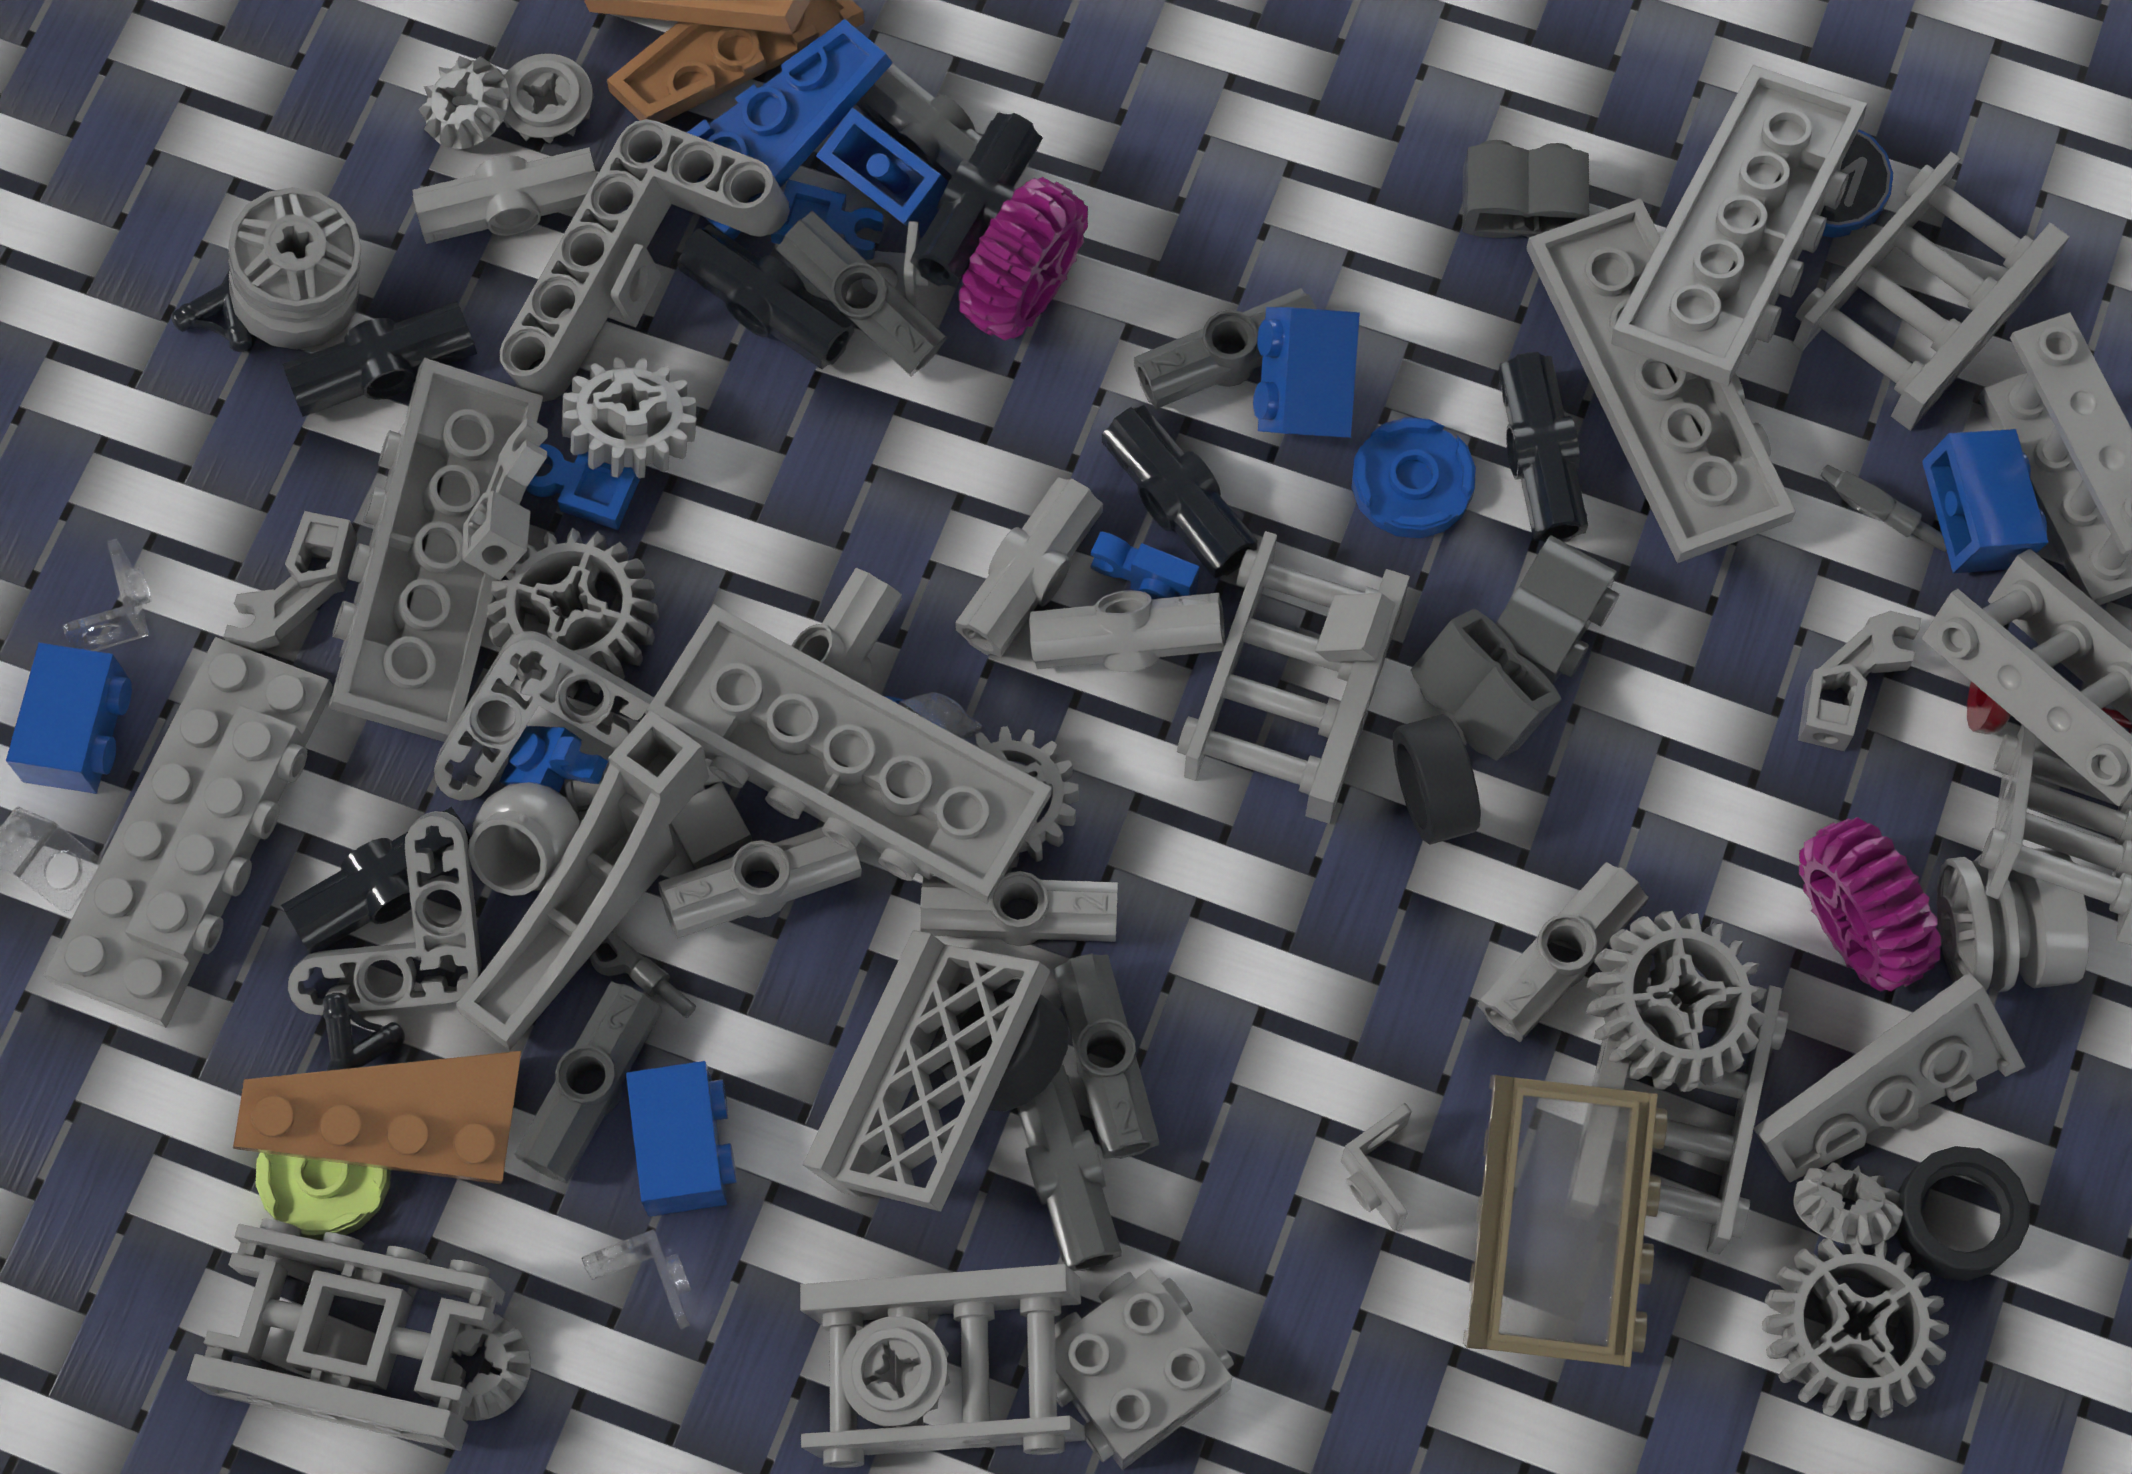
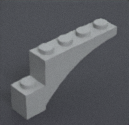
M649 710L609 756L610 764L561 860L513 933L456 1004L461 1015L509 1050H511L675 858L676 852L668 825L709 778L702 745L652 710Z

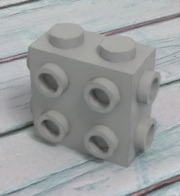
M1151 1269L1136 1279L1131 1272L1122 1275L1099 1294L1098 1297L1103 1304L1081 1319L1078 1313L1074 1312L1055 1324L1057 1403L1061 1407H1064L1069 1402L1073 1403L1087 1422L1083 1426L1085 1427V1441L1102 1462H1105L1112 1456L1122 1470L1229 1391L1233 1378L1227 1369L1233 1366L1234 1362L1223 1344L1212 1332H1208L1203 1337L1200 1335L1186 1316L1193 1311V1308L1184 1293L1171 1278L1161 1283Z

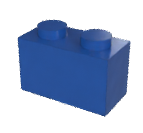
M853 107L816 155L831 169L908 227L909 221L919 222L921 238H923L938 213L937 205L949 183L940 173Z
M1266 307L1265 319L1259 327L1257 337L1258 350L1261 356H1263L1261 382L1256 386L1253 397V409L1255 416L1258 418V431L1351 438L1360 312Z
M2016 429L1948 433L1922 460L1953 573L2007 570L2017 555L2028 549H2032L2037 553L2048 543L2046 517L2038 507L2030 479V462L2027 455L2022 452Z
M38 643L6 758L8 765L23 783L97 794L102 774H109L114 764L116 741L112 736L117 717L127 712L132 694L131 680L115 656L110 653Z
M705 1061L627 1072L626 1078L640 1196L648 1217L727 1205L725 1184L737 1183L732 1145L731 1143L720 1145L717 1120L728 1119V1106L723 1079L712 1081Z

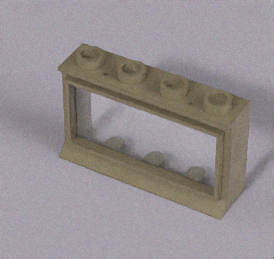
M1491 1075L1489 1089H1492L1489 1126L1486 1129L1483 1156H1485L1482 1194L1479 1196L1477 1205V1242L1474 1264L1472 1263L1469 1291H1471L1468 1328L1464 1330L1463 1344L1466 1348L1487 1349L1631 1367L1632 1352L1643 1353L1646 1341L1647 1312L1636 1311L1639 1284L1650 1285L1652 1278L1654 1245L1643 1243L1646 1216L1656 1217L1659 1208L1661 1178L1660 1176L1650 1175L1652 1148H1664L1667 1132V1109L1657 1108L1658 1094Z

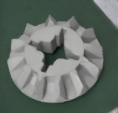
M556 54L533 55L513 65L504 75L508 82L510 97L508 109L503 120L507 128L512 127L519 132L525 141L531 137L543 138L551 144L556 136L565 133L574 136L577 125L583 119H590V107L594 98L592 85L584 69L573 60ZM556 85L555 95L559 103L558 106L548 104L543 111H539L537 114L538 109L534 96L545 97L549 91H553Z
M459 56L454 67L450 69L439 67L440 78L435 85L423 86L428 99L418 109L426 120L424 130L438 143L452 149L470 148L489 138L502 123L508 109L510 97L508 82L500 69L481 56L476 60H469ZM468 93L478 103L476 106L468 104V106L459 105L456 108L452 100L457 95L466 96Z
M1831 1162L1825 1171L1819 1168H1809L1803 1181L1797 1182L1793 1198L1798 1216L1809 1228L1830 1240L1849 1245H1856L1855 1235H1858L1861 1245H1873L1881 1243L1883 1240H1888L1899 1229L1903 1211L1899 1208L1900 1193L1886 1188L1883 1176L1869 1177L1861 1173L1859 1166L1853 1171L1844 1170L1834 1162ZM1843 1198L1856 1201L1855 1205H1851L1850 1211L1843 1209L1845 1202L1842 1201Z
M496 1313L494 1314L496 1318L493 1329L460 1323L443 1383L465 1388L466 1371L451 1357L453 1354L459 1357L462 1354L473 1356L478 1347H482L485 1339H487L485 1342V1359L497 1371L502 1372L500 1376L491 1372L489 1375L478 1373L474 1377L473 1382L468 1383L466 1390L473 1397L470 1408H465L462 1420L479 1421L500 1415L516 1403L524 1392L529 1380L531 1357L527 1343L515 1326Z
M889 1316L875 1320L862 1328L854 1336L844 1353L841 1365V1383L844 1394L852 1408L870 1422L885 1428L889 1426L915 1425L917 1419L924 1416L927 1412L938 1409V1400L944 1387L950 1383L947 1364L949 1353L935 1332L916 1319L905 1316ZM888 1347L905 1364L913 1362L917 1364L913 1367V1371L904 1375L906 1387L903 1390L905 1396L898 1392L897 1388L890 1382L879 1383L876 1381L881 1379L880 1375L890 1370L888 1359L891 1356Z

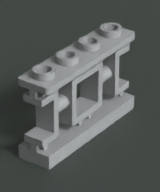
M262 1219L260 1228L238 1224L234 1238L241 1243L238 1252H232L228 1265L241 1275L258 1278L239 1337L207 1330L203 1343L208 1346L205 1356L194 1355L187 1381L209 1395L461 1451L468 1429V1424L462 1420L465 1408H470L473 1395L464 1387L443 1383L460 1323L493 1329L496 1318L493 1311L495 1305L502 1306L505 1291L489 1278L490 1270L484 1266L463 1260H451L449 1269L425 1264L427 1256L398 1246H388L385 1255L362 1250L364 1246L362 1241L338 1233L326 1232L323 1241L300 1237L302 1231L300 1228L273 1219ZM268 1255L342 1271V1275L314 1270L303 1305L280 1301L288 1271L276 1261L264 1259V1256ZM392 1282L470 1300L469 1303L441 1298L431 1333L405 1328L414 1298L403 1289L391 1287L389 1284ZM334 1295L384 1306L367 1365L316 1354ZM275 1327L295 1332L286 1362L296 1370L311 1373L310 1379L231 1361L233 1356L260 1362L270 1328ZM397 1355L420 1359L423 1361L414 1391L424 1399L439 1402V1405L436 1408L358 1390V1386L361 1384L386 1390Z

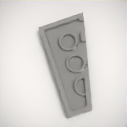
M1968 972L1894 1027L1885 1031L1880 1037L1854 1056L1831 1070L1826 1076L1789 1103L1777 1109L1771 1116L1755 1126L1753 1130L1776 1168L1789 1182H1792L1806 1175L1809 1168H1821L1864 1147L1868 1133L1882 1126L1893 1127L1895 1130H1898L1919 1120L1917 1109L1943 1096H1947L1952 1102H1955L1977 1091L1976 1080L1997 1070L2006 1077L2025 1068V1065L1984 986Z

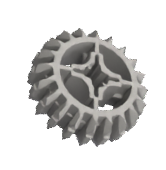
M574 528L571 529L567 536V543L558 544L554 535L547 532L544 537L546 548L537 552L533 546L528 545L527 551L523 555L525 561L522 564L516 562L507 572L506 577L509 580L492 581L491 592L498 601L487 604L486 614L489 621L495 624L489 630V636L493 645L503 648L512 636L524 632L525 614H532L537 616L539 623L549 626L547 630L549 638L623 680L625 675L621 663L624 661L631 665L641 666L643 656L638 645H653L655 639L653 629L649 626V624L657 622L659 619L657 605L650 602L656 596L653 582L649 579H643L646 571L643 563L638 558L628 560L629 554L626 546L618 542L607 549L605 537L598 531L587 544L582 543L579 531H576ZM561 578H565V579H564L563 581H561L560 583L553 584V585H548V584H550V583H552V582H554V581H556V580H559V579H561ZM598 579L608 583L622 596L621 613L609 610L606 602L597 599L598 594L595 585ZM582 604L584 611L576 610V608H580ZM562 614L569 616V618L563 620ZM598 641L589 647L578 650L586 642ZM532 649L526 657L520 656L517 653L514 654L513 657L519 661L517 676L520 681L523 682L531 670H538L541 673L545 671L540 666L541 653ZM580 679L573 682L566 692L567 696L574 698L580 682H588L591 691L599 694L601 687L594 681Z
M1673 911L1660 913L1655 917L1654 922L1648 916H1642L1630 924V931L1621 929L1610 938L1609 943L1612 949L1605 948L1597 954L1594 963L1602 972L1592 975L1588 979L1586 987L1602 997L1589 1003L1586 1013L1604 1018L1605 1024L1595 1030L1594 1039L1606 1040L1611 1036L1617 1047L1611 1051L1609 1061L1617 1063L1625 1057L1632 1060L1630 1079L1639 1080L1651 1071L1654 1089L1663 1090L1672 1085L1675 1080L1680 1091H1691L1698 1086L1699 1081L1707 1086L1721 1081L1724 1075L1723 1071L1732 1073L1743 1065L1745 1060L1742 1053L1746 1054L1756 1048L1760 1040L1751 1030L1762 1026L1767 1015L1751 1006V1004L1762 1000L1767 989L1749 984L1748 977L1757 972L1759 964L1747 962L1742 965L1736 955L1741 952L1743 941L1734 940L1728 945H1724L1720 941L1723 924L1713 923L1702 932L1698 913H1689L1680 919V922H1678ZM1653 954L1655 968L1650 971L1651 985L1640 993H1634V977L1638 965L1644 956ZM1694 966H1695L1700 972H1702V974L1706 977V979L1703 978V977H1701V976L1698 974V972L1695 970ZM1672 991L1674 993L1672 999L1678 996L1682 1004H1693L1680 1011L1681 1003L1674 1006L1671 1002L1672 999L1659 998ZM1712 1009H1718V1022L1715 1034L1708 1046L1700 1049L1698 1034L1703 1032V1015ZM1644 1021L1655 1028V1030L1658 1032L1659 1038L1652 1031H1650V1029L1645 1025Z
M1855 1235L1856 1245L1844 1244L1842 1253L1833 1240L1826 1238L1818 1244V1257L1813 1252L1804 1248L1794 1257L1798 1270L1784 1266L1779 1271L1776 1279L1784 1290H1770L1766 1295L1765 1303L1780 1314L1767 1316L1762 1321V1330L1769 1334L1782 1336V1339L1769 1345L1766 1353L1770 1359L1788 1357L1790 1364L1779 1373L1780 1381L1788 1383L1799 1375L1807 1383L1799 1392L1798 1398L1800 1401L1807 1403L1819 1391L1825 1394L1822 1405L1823 1413L1833 1416L1840 1408L1842 1401L1846 1400L1850 1418L1859 1421L1866 1415L1868 1402L1878 1417L1883 1418L1893 1412V1399L1907 1407L1917 1399L1913 1385L1926 1389L1935 1381V1376L1927 1365H1939L1945 1360L1946 1351L1930 1340L1944 1338L1949 1333V1325L1943 1321L1929 1318V1315L1934 1314L1944 1306V1298L1941 1296L1933 1295L1924 1298L1921 1290L1931 1281L1930 1273L1921 1272L1912 1280L1904 1272L1912 1259L1910 1253H1901L1891 1263L1885 1260L1887 1253V1243L1885 1240L1881 1243L1873 1244L1868 1254H1864L1863 1245L1860 1244L1858 1235ZM1834 1278L1863 1280L1876 1286L1884 1293L1873 1298H1864L1854 1293L1846 1282L1839 1285ZM1810 1290L1814 1292L1821 1302L1817 1309L1825 1321L1823 1336L1812 1345L1807 1338L1804 1326V1307ZM1898 1310L1904 1323L1906 1335L1905 1349L1899 1364L1890 1354L1894 1347L1886 1335L1885 1327L1887 1319ZM1873 1312L1878 1313L1866 1325L1867 1329L1862 1334L1859 1333L1855 1338L1846 1335L1838 1342H1832L1844 1329L1843 1326L1848 1320L1851 1322L1856 1316L1863 1320ZM1835 1357H1848L1857 1362L1864 1372L1871 1369L1876 1378L1851 1377L1834 1370L1826 1362Z

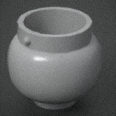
M534 782L509 784L488 797L474 818L472 836L469 839L468 848L472 869L484 884L499 893L515 896L542 890L580 826L577 812L567 798L551 787Z

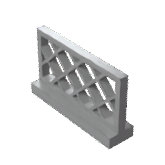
M913 930L802 1165L841 1193L861 1197L862 1193L865 1192L941 1212L1051 971L1039 961L947 945L931 933ZM970 968L974 982L955 994L966 969ZM1015 977L1021 978L1014 996L997 1007L993 991ZM978 1001H981L985 1016L960 1031L956 1016ZM943 1025L947 1041L928 1052L939 1027ZM991 1034L993 1042L987 1055L970 1066L966 1050ZM953 1059L957 1075L933 1091L929 1074ZM915 1084L920 1100L900 1112L911 1087ZM963 1094L965 1103L959 1116L943 1126L939 1109ZM925 1119L929 1136L905 1151L901 1134ZM888 1144L892 1160L872 1172L884 1145ZM935 1155L937 1164L926 1188L915 1186L911 1170Z

